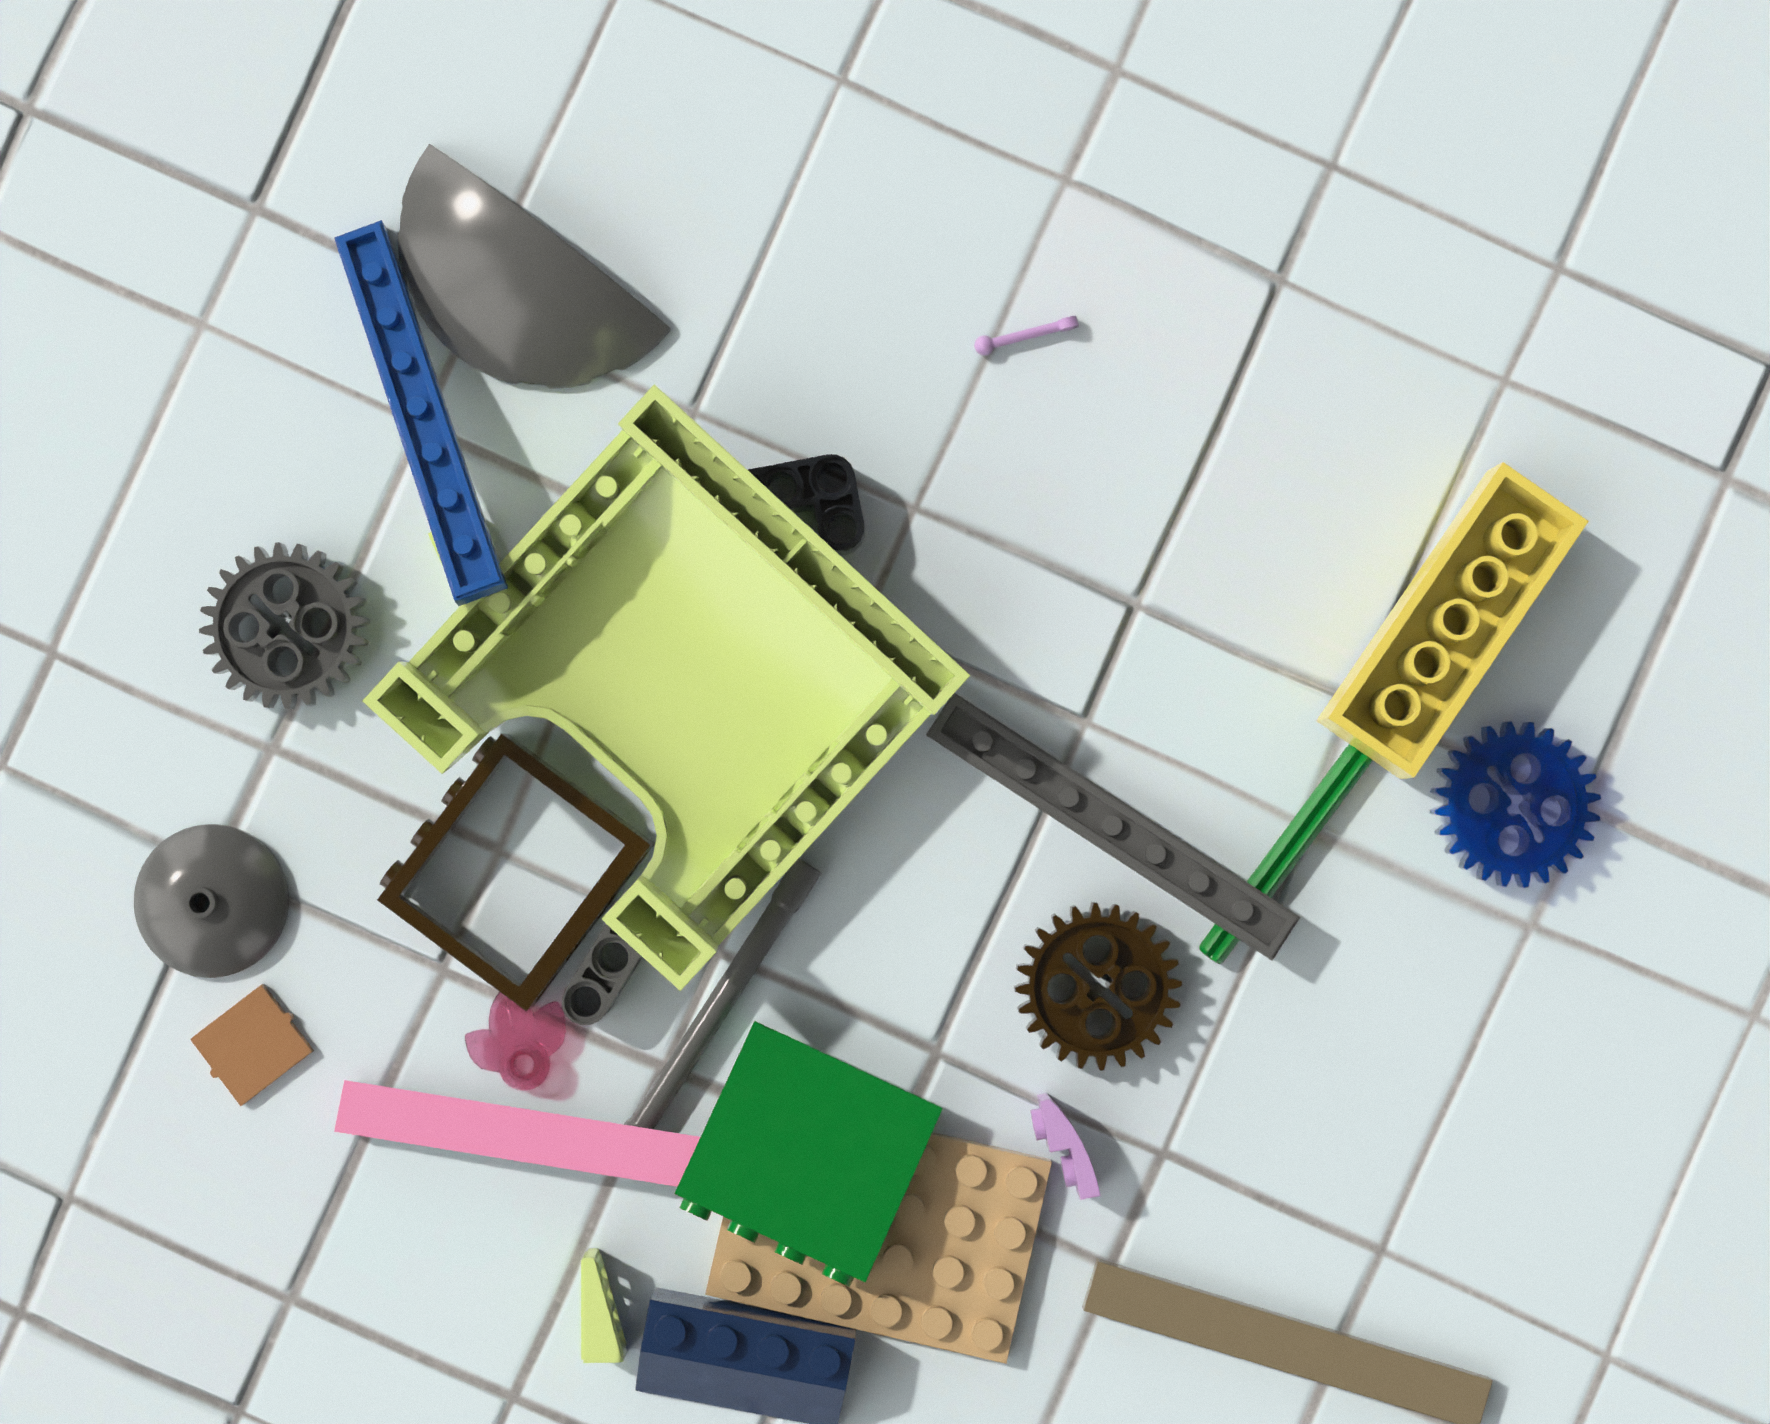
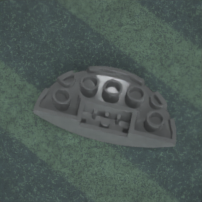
M431 144L427 146L409 177L402 198L400 230L397 235L399 260L402 275L406 278L418 313L440 342L458 358L493 378L511 384L522 382L546 385L551 389L571 388L589 384L591 379L605 375L615 369H627L647 355L670 332L671 328L542 223Z

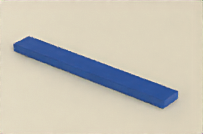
M380 220L334 237L453 599L458 606H462L508 589L387 228L383 221Z

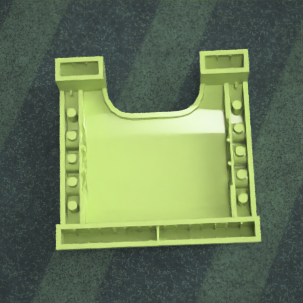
M654 384L618 423L622 431L500 562L508 589L460 606L409 662L398 661L362 702L441 774L455 765L489 732L510 719L523 716L545 718L564 729L642 801L652 815L657 835L653 857L642 875L602 917V920L681 991L717 952L720 943L931 714L935 715L970 675Z

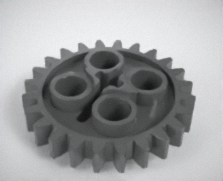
M280 542L275 543L272 557L269 556L264 548L257 546L254 547L255 562L251 563L245 557L238 555L235 557L236 565L239 569L238 573L234 574L223 569L219 571L221 578L226 583L224 589L208 587L207 591L218 601L216 606H205L200 609L205 615L213 617V624L199 628V633L214 637V643L208 645L202 651L206 655L220 656L221 660L212 668L214 674L232 673L225 686L227 689L236 690L242 685H246L243 700L253 702L262 692L263 707L274 708L279 695H281L284 708L295 709L297 695H300L306 705L313 706L316 705V689L324 695L332 697L335 695L331 684L333 678L345 683L350 682L349 675L343 669L346 663L353 665L362 664L360 658L353 654L352 650L354 646H367L369 644L368 640L356 635L357 628L369 625L370 619L356 616L355 610L362 607L367 601L362 597L349 596V593L358 584L355 579L338 580L344 568L341 563L335 562L324 569L326 553L317 550L307 561V547L301 544H296L291 557H289L285 544ZM287 576L293 583V594L288 601L278 604L273 597V586L280 578ZM256 594L274 614L291 619L289 622L290 628L302 638L312 643L319 650L320 655L317 658H313L295 638L279 634L282 629L281 626L253 605L250 600L251 596ZM326 610L331 616L332 627L324 637L317 638L311 631V620L316 613ZM254 615L259 623V632L252 641L244 642L239 635V624L246 616ZM290 648L296 653L298 664L292 674L283 676L278 671L276 665L277 658L281 652Z

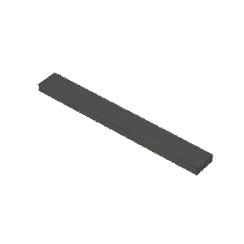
M956 693L949 698L926 734L930 739L1271 961H1273L1300 919L1298 915Z

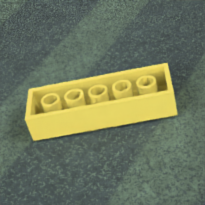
M1504 462L1488 470L1316 721L1399 779L1414 778L1589 521Z

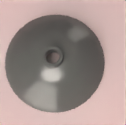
M205 824L193 826L166 838L145 860L137 877L134 890L135 919L147 946L168 966L195 977L216 978L228 976L256 964L276 944L282 934L288 916V884L279 861L272 851L258 838L246 831L228 825ZM199 893L207 895L210 901L209 908L205 912H201L195 907V898Z

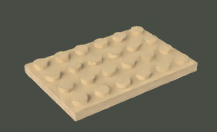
M932 1132L866 1283L854 1278L850 1287L822 1275L826 1264L809 1256H806L803 1265L774 1252L778 1244L777 1241L759 1234L756 1242L753 1243L728 1231L727 1228L731 1220L723 1217L705 1295L1006 1364L1052 1161L1044 1157Z

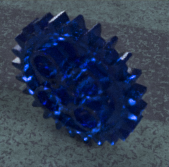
M1512 721L1502 722L1499 737L1491 726L1481 727V743L1472 735L1464 736L1462 739L1467 752L1464 754L1457 750H1449L1447 754L1455 766L1453 769L1437 768L1436 770L1442 778L1447 780L1446 786L1435 787L1430 790V793L1443 798V805L1430 809V814L1444 816L1446 822L1439 826L1434 833L1435 835H1451L1453 839L1446 846L1444 852L1446 854H1455L1462 851L1464 854L1458 865L1460 869L1468 870L1477 863L1476 879L1486 881L1495 871L1496 885L1507 887L1512 874L1518 887L1528 888L1531 873L1539 883L1545 884L1549 882L1548 867H1551L1558 873H1567L1568 868L1563 857L1566 855L1574 859H1582L1584 857L1581 850L1575 844L1578 840L1594 841L1595 837L1584 829L1585 822L1600 821L1601 817L1596 813L1587 811L1589 803L1601 799L1600 794L1586 792L1585 785L1597 778L1596 774H1580L1578 768L1585 762L1587 757L1585 755L1567 756L1572 744L1570 739H1562L1553 745L1554 729L1544 728L1535 737L1533 722H1523L1518 735ZM1520 754L1525 756L1531 765L1530 775L1522 783L1516 781L1511 774V763ZM1489 766L1495 768L1499 781L1506 792L1488 775L1487 769ZM1481 784L1488 790L1490 801L1484 811L1478 813L1470 806L1469 793L1475 785ZM1508 794L1522 796L1523 801L1519 803L1518 808L1523 816L1517 813H1508L1507 808L1512 804ZM1550 796L1558 801L1561 809L1559 818L1553 824H1547L1541 815L1542 803ZM1524 817L1540 831L1543 836L1541 842H1536L1533 832ZM1508 826H1512L1519 835L1518 847L1510 854L1503 852L1499 845L1500 833Z

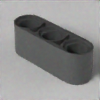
M607 924L576 971L562 997V1008L566 1017L579 1025L594 1024L610 1011L643 958ZM616 942L626 948L628 962L625 968L614 970L604 963L602 951L607 943ZM588 986L594 988L599 993L601 1005L597 1012L585 1013L577 1007L575 995L580 987Z

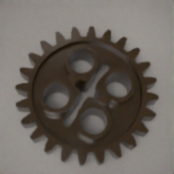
M1091 902L1088 916L1083 917L1079 909L1072 905L1070 906L1071 921L1065 923L1060 917L1053 914L1051 919L1055 928L1054 931L1048 933L1039 927L1035 929L1037 936L1042 941L1040 946L1024 944L1023 949L1033 959L1031 964H1016V970L1028 976V982L1014 985V991L1028 995L1029 1000L1020 1004L1017 1009L1021 1014L1034 1013L1035 1017L1026 1026L1027 1031L1032 1033L1044 1029L1045 1033L1039 1045L1044 1050L1057 1042L1059 1046L1056 1058L1062 1062L1073 1051L1076 1053L1075 1059L1078 1068L1083 1069L1088 1057L1093 1056L1098 1069L1104 1071L1107 1056L1113 1055L1122 1068L1126 1066L1125 1051L1131 1049L1138 1057L1144 1058L1145 1054L1141 1042L1147 1039L1154 1044L1160 1045L1161 1040L1154 1031L1156 1026L1172 1028L1174 1025L1163 1013L1165 1008H1180L1181 1005L1177 1000L1168 996V990L1181 987L1182 981L1167 975V971L1179 965V962L1175 958L1162 959L1161 954L1169 947L1170 942L1167 939L1158 940L1154 943L1150 940L1157 928L1155 924L1150 923L1140 930L1136 928L1139 921V913L1132 911L1122 921L1120 920L1119 905L1112 904L1107 916H1102L1098 903ZM1096 935L1106 937L1110 946L1106 959L1099 963L1086 961L1083 956V945L1086 940ZM1066 953L1072 954L1099 979L1107 974L1109 977L1105 982L1106 987L1132 1010V1016L1128 1019L1124 1018L1100 994L1095 993L1089 998L1087 996V993L1090 991L1089 984L1063 961V955ZM1131 971H1141L1147 979V988L1144 993L1135 998L1124 996L1121 991L1123 977ZM1061 973L1069 974L1075 982L1073 994L1068 999L1062 1001L1052 999L1047 990L1051 978ZM1096 1009H1106L1111 1013L1113 1019L1109 1031L1099 1036L1087 1032L1085 1023L1089 1013Z

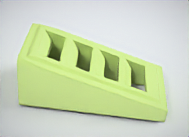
M589 1248L581 1260V1360H583V1363L623 1362L627 1354V1344L599 1248Z

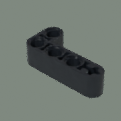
M827 454L748 469L767 489L770 483L779 477L792 479L796 483V492L794 497L784 502V504L794 513L814 510L820 537L839 555L853 553L862 545L865 538V526L855 473L852 465L844 457L837 454ZM838 468L846 474L847 482L840 491L828 493L819 487L818 478L825 469ZM846 517L855 523L857 532L851 541L836 543L828 537L827 529L834 519Z

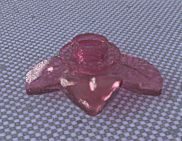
M498 992L490 1008L489 1029H479L465 1035L467 1051L478 1067L488 1071L499 1072L503 1081L511 1088L521 1091L532 1090L545 1081L550 1071V1056L564 1043L566 1035L564 1011L559 1002L553 1001L533 1012L532 1008L526 1012L501 992ZM520 1055H528L533 1059L534 1069L531 1073H522L518 1070L516 1061Z

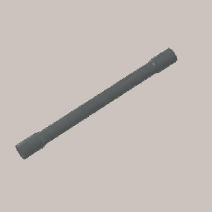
M800 858L787 870L772 893L771 901L638 1108L624 1125L648 1129L656 1127L788 920L799 910L822 873Z

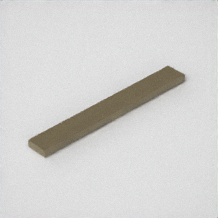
M1096 1258L1082 1305L1083 1311L1455 1424L1481 1423L1493 1382L1491 1378L1482 1374Z

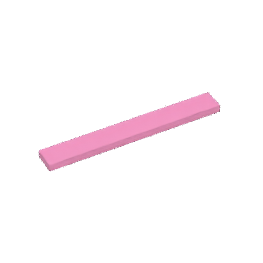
M344 1080L334 1132L676 1187L700 1139L698 1136Z

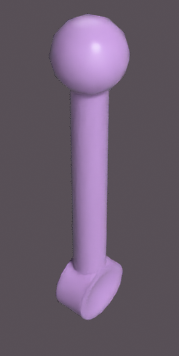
M1070 316L1057 322L995 338H990L986 335L980 336L976 339L974 348L980 355H989L994 348L1058 331L1072 330L1079 327L1076 316Z

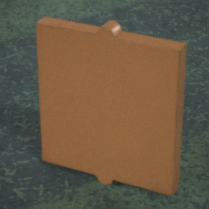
M261 984L190 1039L212 1068L210 1075L213 1078L219 1077L240 1106H243L314 1051L292 1022L294 1020L293 1013H285L264 984Z

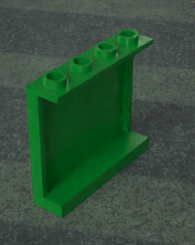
M754 1021L674 1194L684 1198L679 1207L680 1209L708 1221L712 1212L731 1220L727 1228L728 1231L753 1243L756 1242L758 1235L762 1234L778 1242L775 1253L803 1265L806 1256H809L826 1264L822 1275L850 1287L854 1278L866 1283L943 1108Z

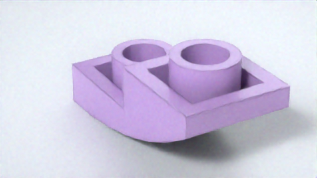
M1047 1093L1037 1095L1039 1108L1030 1110L1036 1141L1046 1139L1050 1152L1069 1150V1155L1060 1157L1066 1188L1076 1186L1080 1200L1101 1196L1090 1158L1070 1120Z

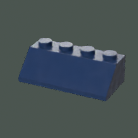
M655 1287L647 1312L635 1391L807 1424H838L855 1345L856 1329L757 1306Z

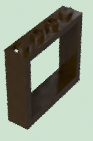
M501 733L497 740L491 736L488 737L472 758L477 767L465 781L459 777L447 790L441 800L447 807L435 822L427 819L417 830L410 841L416 848L403 864L397 860L385 873L379 883L385 890L377 901L527 1012L535 1006L655 843L512 736ZM507 757L624 844V847L522 984L403 896Z

